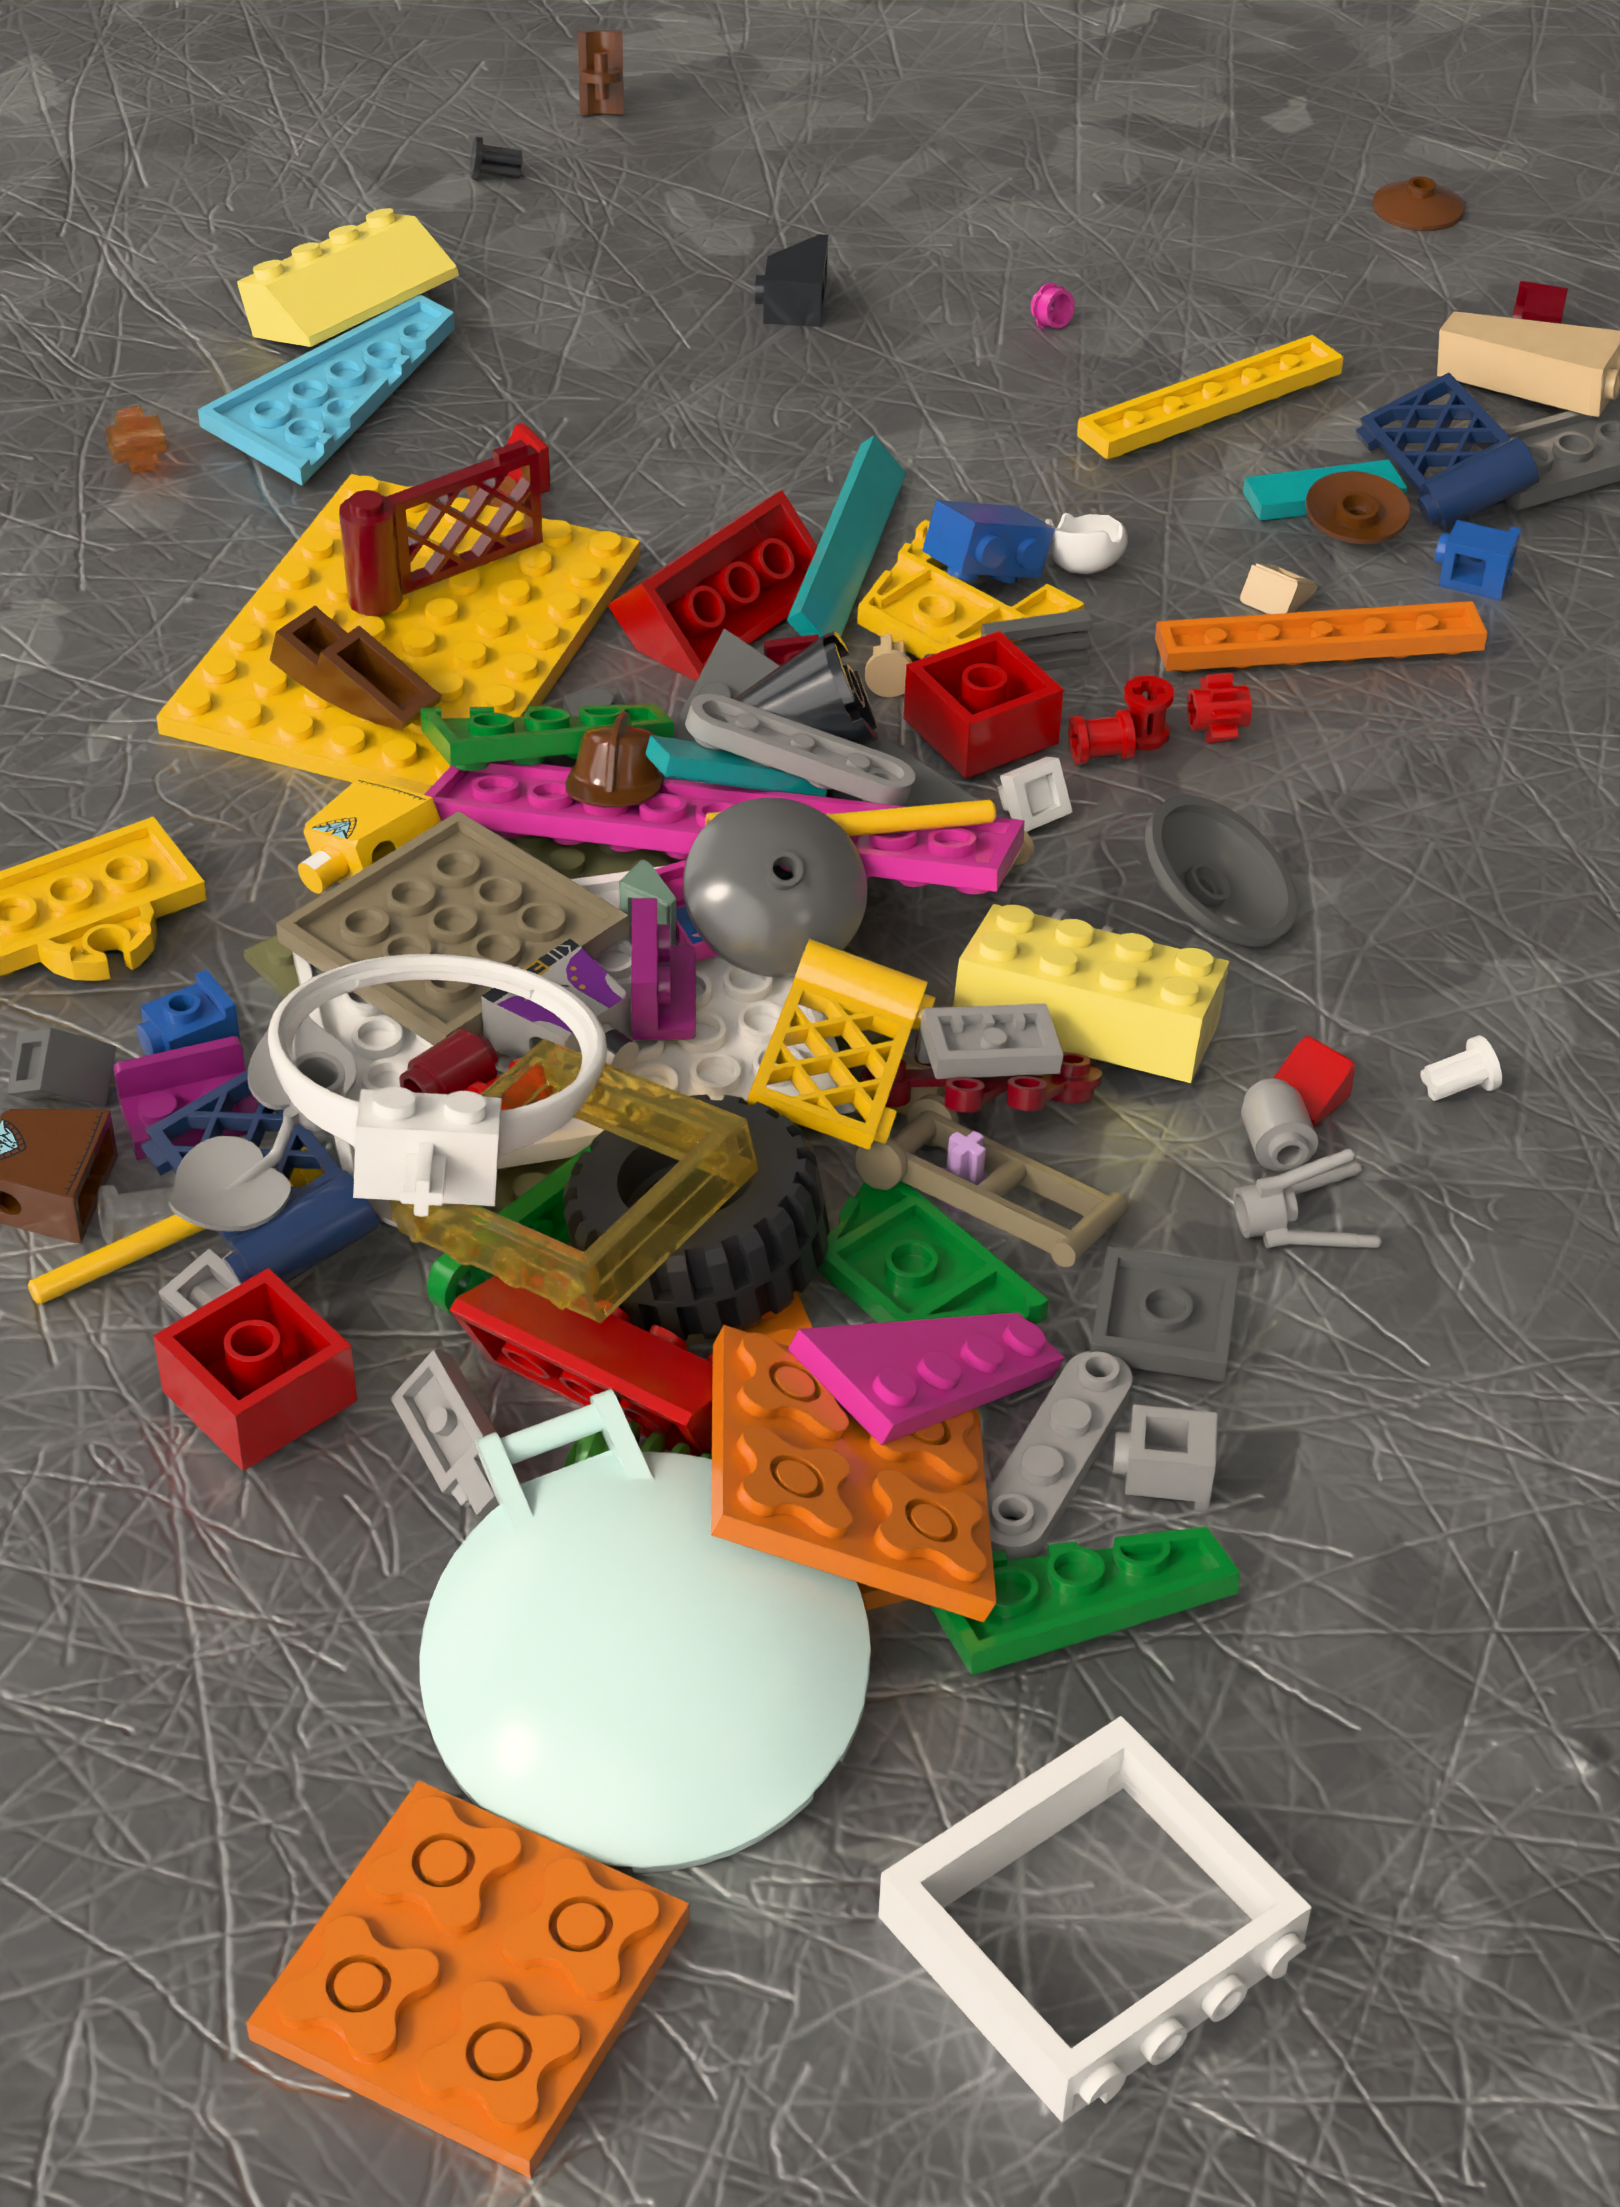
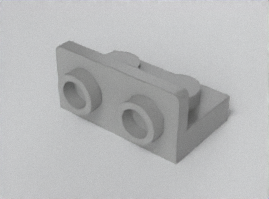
M1046 1004L923 1008L916 1055L920 1063H931L935 1079L1060 1074L1064 1054Z

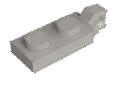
M434 1348L390 1399L442 1493L454 1496L462 1506L472 1507L477 1516H487L499 1506V1503L481 1463L475 1440L496 1431L452 1355Z

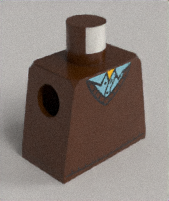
M10 1109L2 1113L0 1117L1 1224L71 1243H82L118 1158L110 1110Z

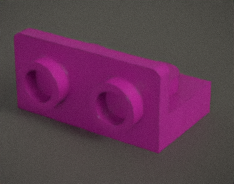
M632 898V1040H692L696 1037L695 947L691 945H670V924H658L657 898Z
M237 1036L121 1061L114 1065L120 1110L136 1160L147 1158L140 1146L150 1140L145 1129L245 1071L243 1048ZM253 1094L245 1097L234 1104L231 1112L256 1113L258 1108L256 1098ZM191 1129L172 1140L171 1143L173 1146H196L201 1142L206 1129ZM223 1130L221 1136L239 1137L247 1135L248 1131Z

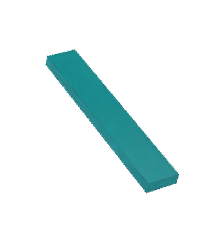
M875 435L861 443L787 618L790 625L800 636L818 634L819 638H821L823 635L833 631L838 633L840 637L842 636L905 478L906 471Z

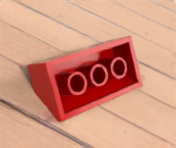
M780 490L745 511L607 605L638 652L697 681L724 628L749 645L789 616L818 546L783 490Z
M511 1266L457 1297L449 1309L487 1361L580 1407L591 1404L590 1396L612 1389L627 1422L635 1421L640 1424L641 1437L647 1439L653 1432L658 1431L665 1435V1449L669 1451L677 1443L684 1442L690 1446V1455L701 1457L703 1453L712 1454L713 1353L705 1360L686 1351L688 1348L686 1342L665 1328L652 1325L649 1332L632 1325L628 1323L630 1317L622 1309L604 1299L596 1297L591 1304L572 1296L573 1290L568 1284L542 1270H538L535 1277Z

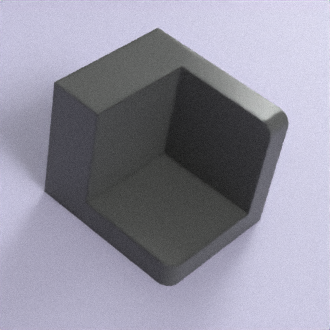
M54 1028L18 1032L7 1094L28 1100L58 1097L92 1107L104 1106L107 1103L116 1046Z

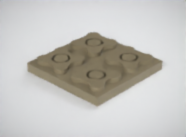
M458 811L276 923L280 944L322 972L367 959L406 954L468 956L500 962L523 969L568 939L576 942L592 958L596 957L629 935V915ZM408 980L372 985L352 992L430 1044L435 1045L459 1029L469 1030L473 1034L482 1033L481 996L493 988L447 980Z

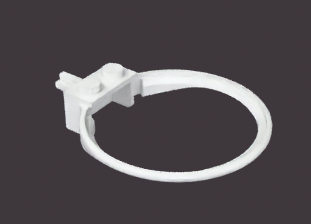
M446 954L385 956L350 963L326 971L304 982L290 992L273 1013L268 1029L270 1057L276 1075L293 1104L309 1120L323 1130L354 1146L353 1198L399 1200L401 1204H414V1215L420 1217L428 1216L429 1205L442 1206V1203L495 1206L499 1158L508 1152L531 1145L553 1134L565 1125L580 1110L591 1095L600 1078L607 1055L606 1036L600 1021L586 1003L569 990L545 977L515 966L486 959ZM447 980L497 988L543 1006L559 1017L573 1031L582 1051V1064L576 1080L564 1090L546 1099L515 1109L501 1110L502 1098L483 1097L471 1091H457L446 1095L414 1093L402 1087H384L379 1090L361 1089L360 1099L355 1101L329 1091L300 1072L294 1061L292 1045L295 1033L302 1021L316 1008L342 994L389 982Z

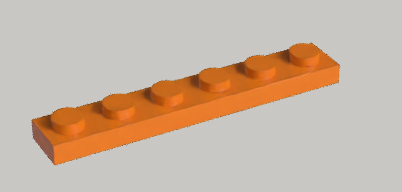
M1473 601L1157 621L1155 641L1166 671L1193 672L1198 669L1227 667L1241 669L1257 665H1299L1304 662L1333 660L1349 662L1364 658H1405L1410 655L1440 653L1455 655L1461 652L1484 651L1488 633Z

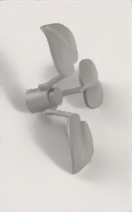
M308 1015L298 1027L293 1039L292 1052L294 1061L299 1071L309 1079L331 1092L346 1097L355 1086L357 1079L355 1059L349 1049L339 1039L320 1027ZM268 1030L258 1043L250 1059L248 1085L253 1096L263 1106L274 1110H284L283 1122L273 1148L263 1158L260 1149L251 1141L235 1136H217L197 1144L184 1156L177 1168L168 1206L182 1219L205 1229L229 1232L245 1231L266 1224L284 1209L290 1198L291 1185L289 1180L273 1167L281 1161L294 1127L299 1124L310 1131L323 1130L309 1120L293 1104L284 1091L270 1057ZM368 1199L380 1221L402 1229L429 1227L473 1206L442 1203V1206L429 1205L428 1216L420 1217L414 1215V1204H401L399 1200Z

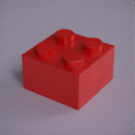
M997 631L906 664L903 719L967 779L1058 744L1064 689L1001 631Z
M269 1268L153 1335L162 1391L243 1472L357 1402L351 1345Z

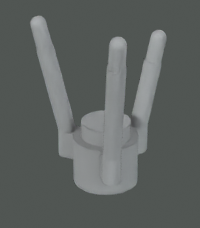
M1346 1149L1283 1174L1257 1179L1254 1184L1236 1187L1233 1194L1234 1209L1238 1226L1243 1236L1251 1238L1262 1235L1267 1249L1287 1244L1348 1248L1380 1247L1382 1239L1377 1235L1287 1229V1223L1296 1222L1298 1219L1295 1195L1342 1181L1345 1178L1361 1173L1362 1166L1358 1162L1344 1165L1356 1158L1355 1151L1353 1149Z

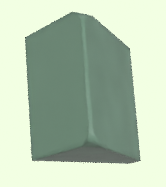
M643 859L619 881L620 910L629 915V932L632 933V898H657L658 924H670V945H676V897L653 866Z

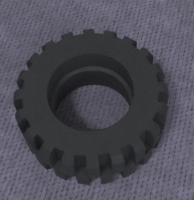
M707 1094L691 1095L689 1096V1101L672 1104L671 1099L654 1103L653 1110L641 1115L634 1111L621 1118L618 1124L619 1127L615 1130L605 1129L593 1139L590 1145L591 1152L583 1151L575 1163L571 1176L565 1185L563 1196L565 1205L564 1216L584 1288L591 1301L597 1297L616 1305L630 1317L628 1323L649 1332L652 1325H657L674 1333L683 1341H687L688 1335L703 1334L705 1339L717 1338L723 1325L730 1327L741 1326L742 1331L760 1324L761 1316L772 1311L777 1315L788 1307L794 1299L793 1293L795 1291L804 1292L816 1276V1268H819L825 1260L829 1247L827 1237L830 1233L816 1156L812 1145L804 1138L802 1130L784 1115L780 1117L777 1111L760 1102L749 1106L748 1102L742 1097L724 1095L722 1100H711ZM721 1210L703 1218L673 1222L693 1213Z

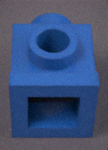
M1457 520L1451 534L1442 532L1436 548L1434 563L1442 565L1439 586L1501 601L1513 573L1521 528L1511 526L1509 532Z
M207 969L196 973L197 983L140 1006L143 1023L137 1025L136 1031L139 1042L147 1056L232 1036H237L240 1039L236 1004Z

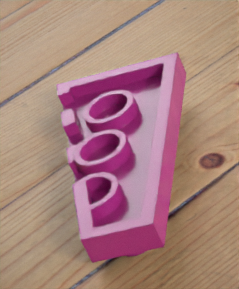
M1019 1312L804 1328L797 1331L788 1348L799 1362L880 1445L1052 1378L1065 1358L1046 1340L1042 1330L1032 1322L1027 1321Z

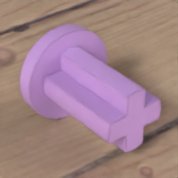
M975 1131L971 1132L967 1137L959 1132L953 1133L949 1138L947 1168L944 1170L979 1185L989 1176L984 1171L986 1148L983 1147L984 1137ZM937 1199L943 1206L950 1210L964 1212L954 1206H951Z

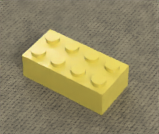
M993 904L959 958L953 1007L1046 1004L1062 1051L1079 1053L1092 1059L1191 1083L1219 1024L1230 961L1213 957L1207 951L1198 948L1178 949L1154 943L1148 937L1140 934L1126 933L1120 935L1096 929L1089 923L1078 919L1058 920L1034 914L1030 909L1020 905L1000 906Z

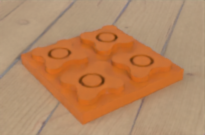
M723 1325L713 1344L711 1535L984 1622L996 1604V1591L979 1410H969L880 1445L788 1350L789 1346L777 1343L760 1333H748Z
M418 1780L246 2022L249 2040L531 2178L689 1922V1903Z

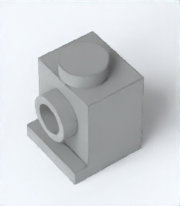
M1133 1404L1129 1433L1116 1431L1112 1474L1126 1475L1125 1495L1194 1501V1511L1208 1512L1216 1468L1218 1413Z

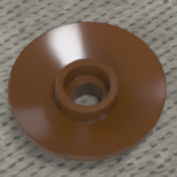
M1421 176L1413 177L1406 181L1393 182L1381 187L1374 194L1372 203L1375 213L1384 221L1400 228L1415 231H1436L1449 228L1457 224L1464 214V202L1458 194L1436 184L1430 178Z
M1359 471L1337 472L1319 479L1310 487L1305 503L1307 516L1316 528L1334 539L1353 544H1375L1392 539L1403 531L1410 516L1409 501L1399 487L1385 478Z

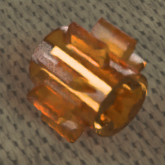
M141 405L116 410L117 415H114L116 424L105 426L106 442L113 462L115 464L128 462L131 474L154 469L155 464L158 463L156 455L167 452L166 437L159 417L156 414L144 417Z

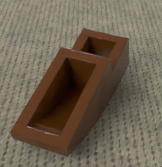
M315 605L275 633L269 661L303 687L352 715L378 725L403 730L421 717L420 708H433L440 703L442 697L440 693L360 625L347 633Z

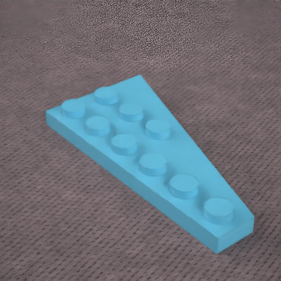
M420 294L199 408L200 427L303 486L455 329L454 312Z

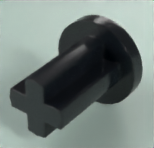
M475 136L471 154L470 178L478 179L480 173L520 178L523 161L522 150L483 145V137Z

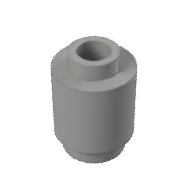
M1275 1078L1259 1081L1246 1092L1241 1109V1117L1257 1161L1264 1168L1272 1171L1293 1170L1308 1162L1317 1150L1318 1137L1300 1092L1286 1081Z

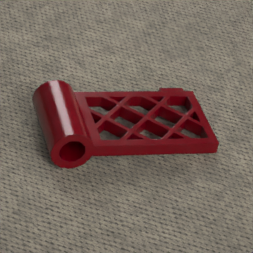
M522 440L494 449V458L389 496L381 495L373 490H362L344 500L339 508L347 597L351 609L358 614L366 616L389 614L402 604V595L543 543L538 451L530 444L527 445ZM522 468V477L509 495L498 489L509 472ZM472 485L479 487L463 512L451 506L462 489ZM492 496H495L504 503L488 526L476 519ZM426 502L432 505L415 530L407 526V509ZM516 511L523 512L525 529L508 536L502 535V531ZM446 513L457 520L442 542L438 543L429 538V536ZM471 527L482 533L471 550L460 554L455 552V549ZM423 545L435 551L423 568L411 572L410 563Z

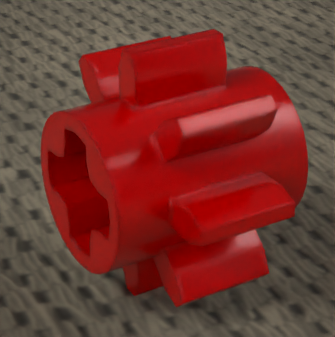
M1233 673L1208 674L1206 678H1200L1201 688L1190 689L1187 695V717L1190 729L1192 731L1205 730L1206 743L1228 742L1238 738V728L1249 727L1252 719V701L1247 685L1233 686Z

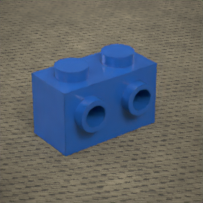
M936 500L922 551L947 565L946 572L955 578L977 581L978 575H987L1000 582L1015 584L1018 577L1041 578L1055 528L1016 506Z

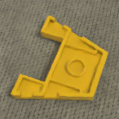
M925 519L916 528L915 539L912 543H905L898 552V561L891 571L885 570L858 605L857 624L880 637L885 634H892L893 642L904 641L907 652L923 659L980 638L982 624L1083 610L1085 603L1049 584L1044 585L1012 607L1000 602L941 570L940 568L944 567L945 564L922 551L930 521ZM1021 639L1012 640V642L1022 641Z

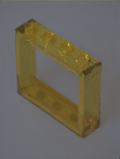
M543 1038L481 1095L483 1097L502 1098L501 1110L515 1109L546 1099L564 1090L576 1080L581 1069L582 1053ZM605 1063L594 1090L573 1117L679 1160V1162L585 1252L478 1205L442 1203V1206L429 1205L428 1216L420 1217L414 1215V1204H401L399 1200H389L392 1209L391 1220L397 1223L399 1232L409 1236L412 1242H423L447 1253L452 1259L462 1265L471 1264L499 1277L510 1287H522L550 1300L561 1310L566 1307L602 1323L759 1169L746 1118Z

